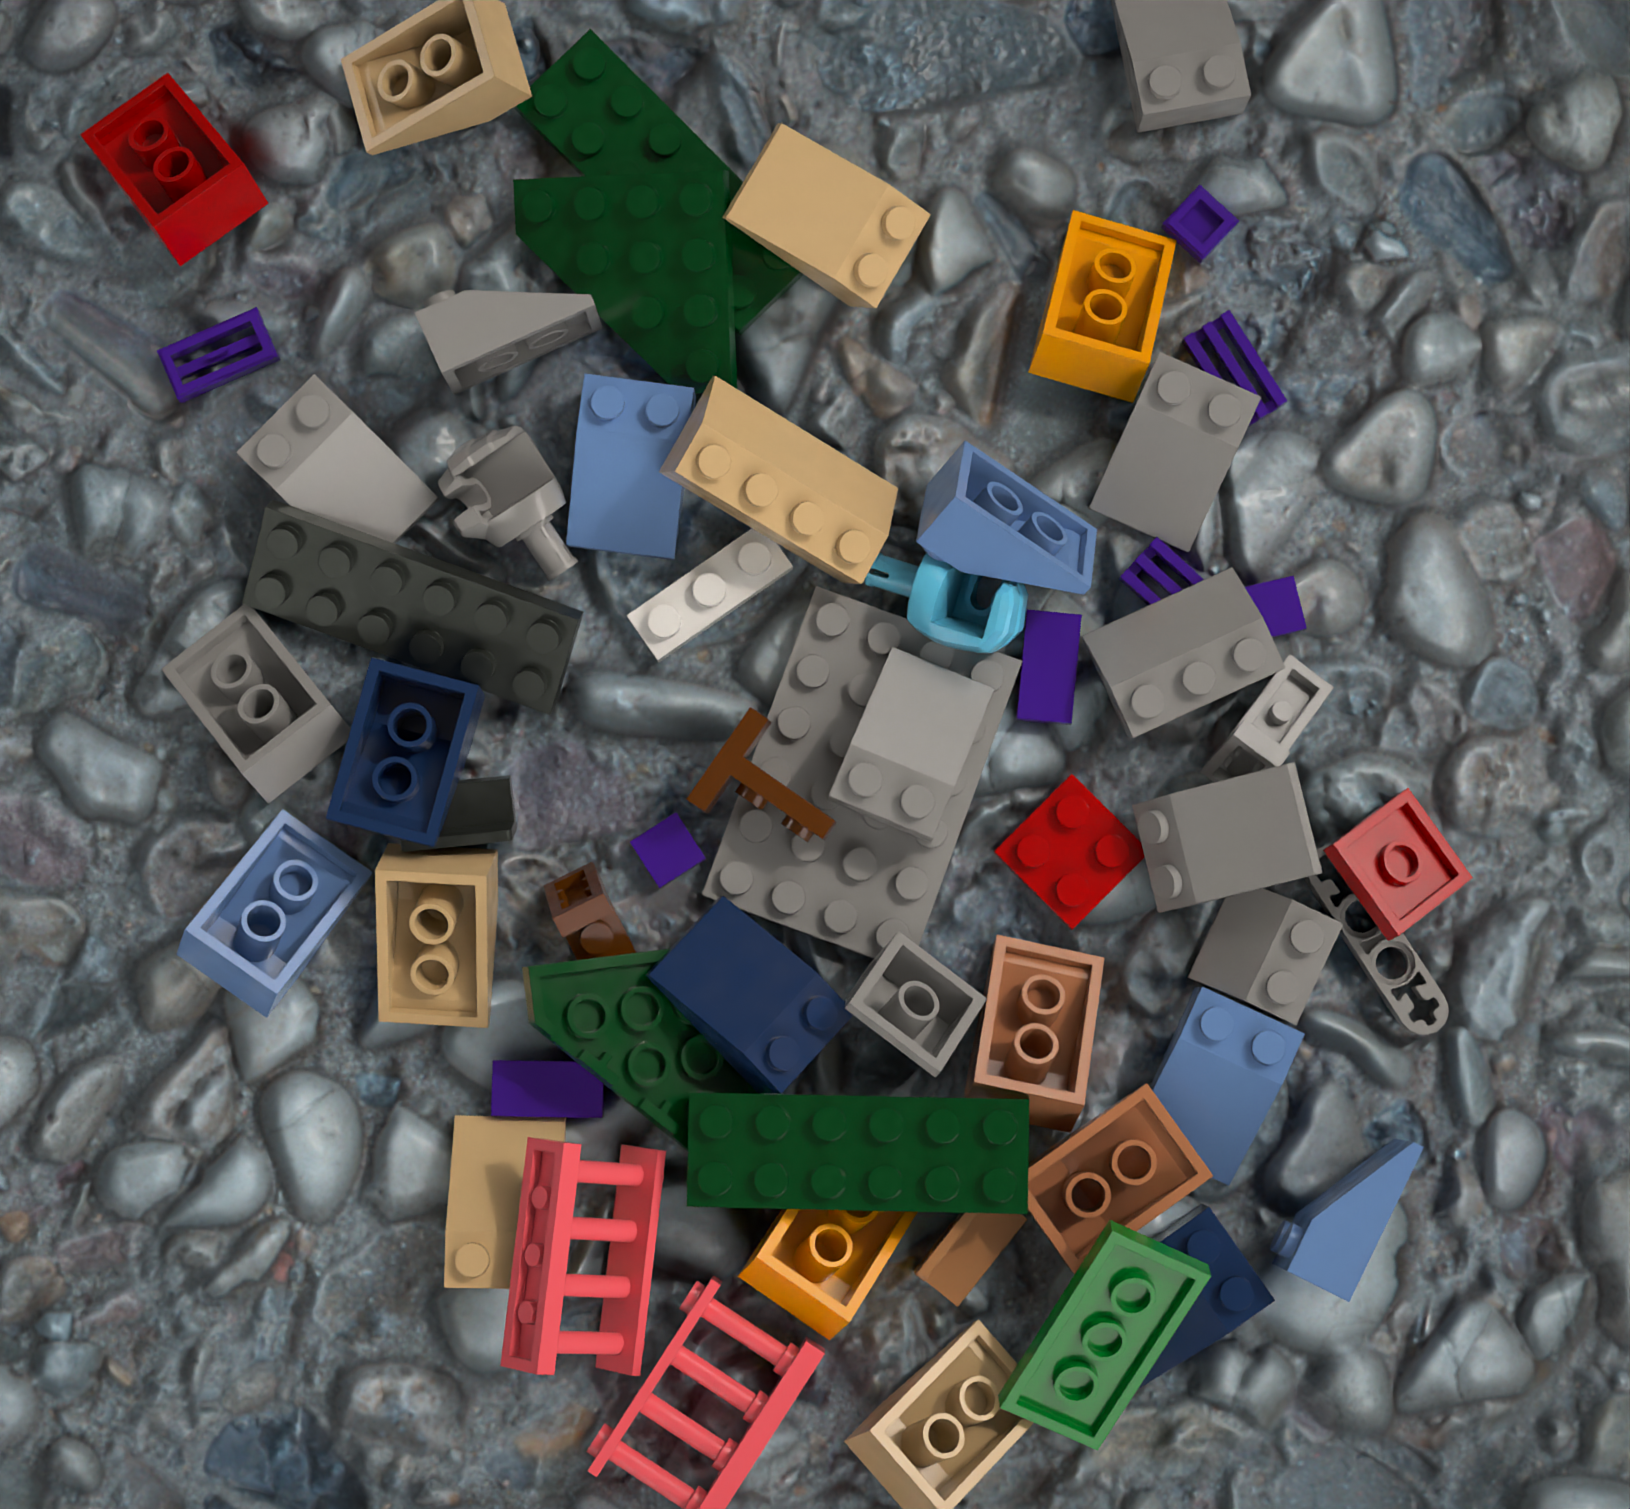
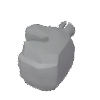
M512 426L500 431L493 429L477 439L472 438L453 452L447 460L448 469L439 479L438 485L446 498H457L468 508L454 519V525L462 537L485 539L497 548L502 547L514 538L517 542L523 540L546 574L545 577L548 581L578 562L550 522L554 518L552 513L566 503L563 491L540 451L525 430L518 426Z

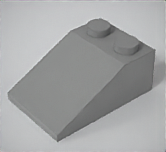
M1111 0L1137 133L1243 114L1251 92L1241 43L1227 0Z
M446 290L428 298L423 303L425 308L415 312L439 369L454 395L603 329L595 303L590 294L464 290L455 294L454 290Z
M1159 352L1088 509L1153 538L1158 537L1164 543L1189 553L1239 448L1261 396Z
M315 374L236 452L290 506L395 544L439 500L424 482Z
M243 604L161 669L238 770L268 804L348 740L351 728L255 609Z
M892 647L829 794V801L931 843L988 707L994 688Z
M1295 762L1179 791L1132 805L1158 913L1207 903L1322 873Z

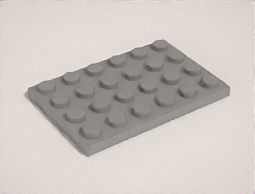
M816 586L767 717L771 725L759 740L751 762L834 819L837 823L825 841L814 834L810 841L806 842L781 824L787 814L768 802L765 808L760 810L738 795L702 896L715 901L720 896H724L742 911L873 959L898 931L919 946L1022 661L997 651L994 653H976L946 647L932 641L917 631L906 618ZM892 647L994 688L988 707L931 843L829 801V794Z

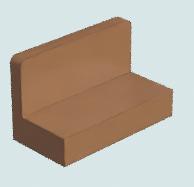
M959 1213L916 1266L914 1273L958 1307L1027 1219L1022 1214Z

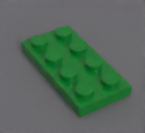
M1109 1220L998 1394L1000 1408L1098 1451L1211 1278L1208 1264Z

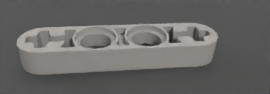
M1329 845L1316 849L1319 859L1324 855L1330 861L1323 851ZM1338 872V873H1337V874H1338V877H1339L1340 881L1342 882V884L1344 885V887H1345V888L1349 887V886L1347 885V883L1345 882V880H1344V879L1342 878V876L1340 875V873ZM1317 875L1306 877L1305 881L1327 916L1343 923L1339 934L1397 1023L1405 1031L1415 1035H1429L1437 1032L1447 1020L1448 1003L1405 935L1402 933L1400 936L1388 941L1375 922L1373 927L1367 932L1358 933L1353 931L1347 925L1345 912L1352 902L1359 901L1355 894L1352 893L1344 896L1334 906L1330 896L1340 893L1334 882L1330 879L1321 882ZM1393 947L1398 949L1406 960L1403 974L1396 979L1383 977L1376 968V958L1378 953L1384 948ZM1417 975L1421 984L1412 986L1411 989L1419 1000L1431 999L1435 1007L1429 1011L1432 1021L1429 1024H1426L1423 1020L1412 1021L1408 1013L1414 1009V1005L1407 993H1401L1395 999L1391 989L1408 984Z

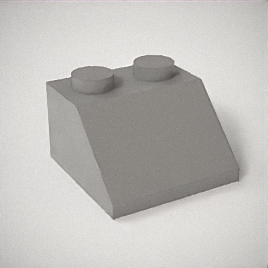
M1263 888L1226 897L1218 910L1187 978L1287 1026L1297 1025L1343 923L1293 899Z
M898 931L870 962L846 997L845 1009L936 1077L947 1063L987 998Z

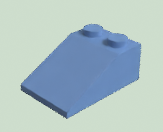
M584 373L576 432L566 546L675 560L685 488L659 473L696 407L697 400L694 388Z
M964 441L926 485L916 542L923 547L930 557L938 561H945L960 572L1084 595L1091 588L1097 529L967 441Z
M282 809L186 927L176 955L267 1018L299 978L371 877L372 871Z
M1195 987L1150 1088L1213 1174L1212 1178L1229 1186L1285 1080L1305 1033L1207 988Z
M1393 1139L1298 1211L1292 1223L1284 1220L1279 1226L1270 1246V1250L1277 1253L1272 1264L1350 1302L1424 1147L1415 1142Z

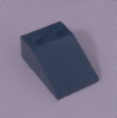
M371 657L326 819L435 848L467 760L485 699V694L480 686Z
M720 896L646 974L650 981L758 1094H782L853 1016V1014L845 1009V1001L815 970L724 896Z
M1200 1204L1152 1238L1207 1263L1211 1278L1139 1388L1226 1336L1275 1301L1216 1215L1207 1205Z

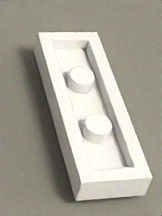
M750 529L629 613L627 618L657 661L661 662L793 570V566L776 542L756 530Z

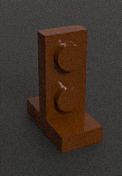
M750 707L691 791L687 800L709 814L729 783L735 778L741 782L735 791L741 797L760 810H763L768 802L787 814L781 824L806 842H809L814 834L825 841L837 822L747 760L752 750L771 725L769 719Z
M593 861L543 885L552 918L562 938L566 937L577 960L637 953L605 890L603 881Z

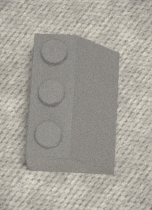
M1233 567L1081 636L1126 736L1132 738L1286 668L1261 613Z

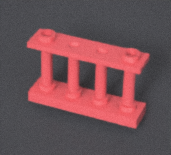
M528 1137L500 1366L536 1375H554L557 1354L597 1355L595 1368L630 1376H640L666 1151L621 1144L619 1163L580 1160L582 1144ZM577 1183L616 1185L613 1219L573 1217ZM570 1239L610 1241L606 1275L566 1274ZM563 1298H603L599 1332L560 1331Z
M713 1275L707 1286L696 1281L679 1307V1310L686 1313L687 1317L614 1429L604 1423L586 1452L595 1457L588 1472L597 1477L606 1462L610 1460L682 1509H726L825 1355V1348L807 1336L800 1347L791 1342L788 1346L784 1345L713 1298L721 1286L722 1280ZM700 1317L775 1365L772 1371L781 1377L769 1395L761 1390L757 1394L683 1346L684 1341ZM669 1365H672L744 1413L742 1419L750 1425L738 1443L730 1437L725 1442L652 1393ZM639 1412L713 1460L711 1467L719 1471L708 1490L699 1485L696 1489H693L621 1441Z

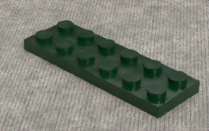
M591 29L530 86L532 97L514 107L581 176L726 170L729 171L730 204L743 183ZM731 224L735 331L741 336L804 274Z
M689 1093L687 1207L1028 1214L1029 1099Z

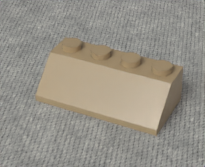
M712 376L659 473L840 582L852 584L863 583L889 536L898 488L717 376Z

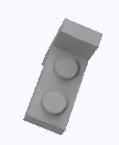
M1289 655L1283 661L1286 668L1274 673L1230 735L1213 753L1200 772L1211 781L1218 782L1282 765L1291 753L1288 750L1334 687L1292 655Z

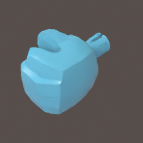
M879 552L871 567L876 570L873 573L868 572L865 577V585L874 586L908 597V622L932 641L946 647L976 653H994L1008 645L1024 628L1029 594L1023 583L1002 580L991 598L990 606L983 608L976 599L978 584L983 576L960 572L945 561L933 559L927 553L924 555L920 566H916L885 556Z

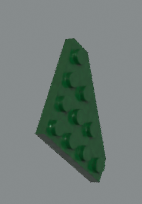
M729 171L513 179L516 235L576 294H590L598 315L669 385L692 387L695 390V394L703 393L712 376H717L737 389L731 223L723 218L730 205Z
M669 949L522 967L529 1024L685 1150L688 1151L689 1093L758 1094L646 976Z

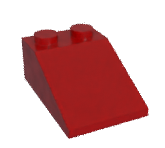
M169 73L160 77L80 134L180 267L269 204L245 164Z

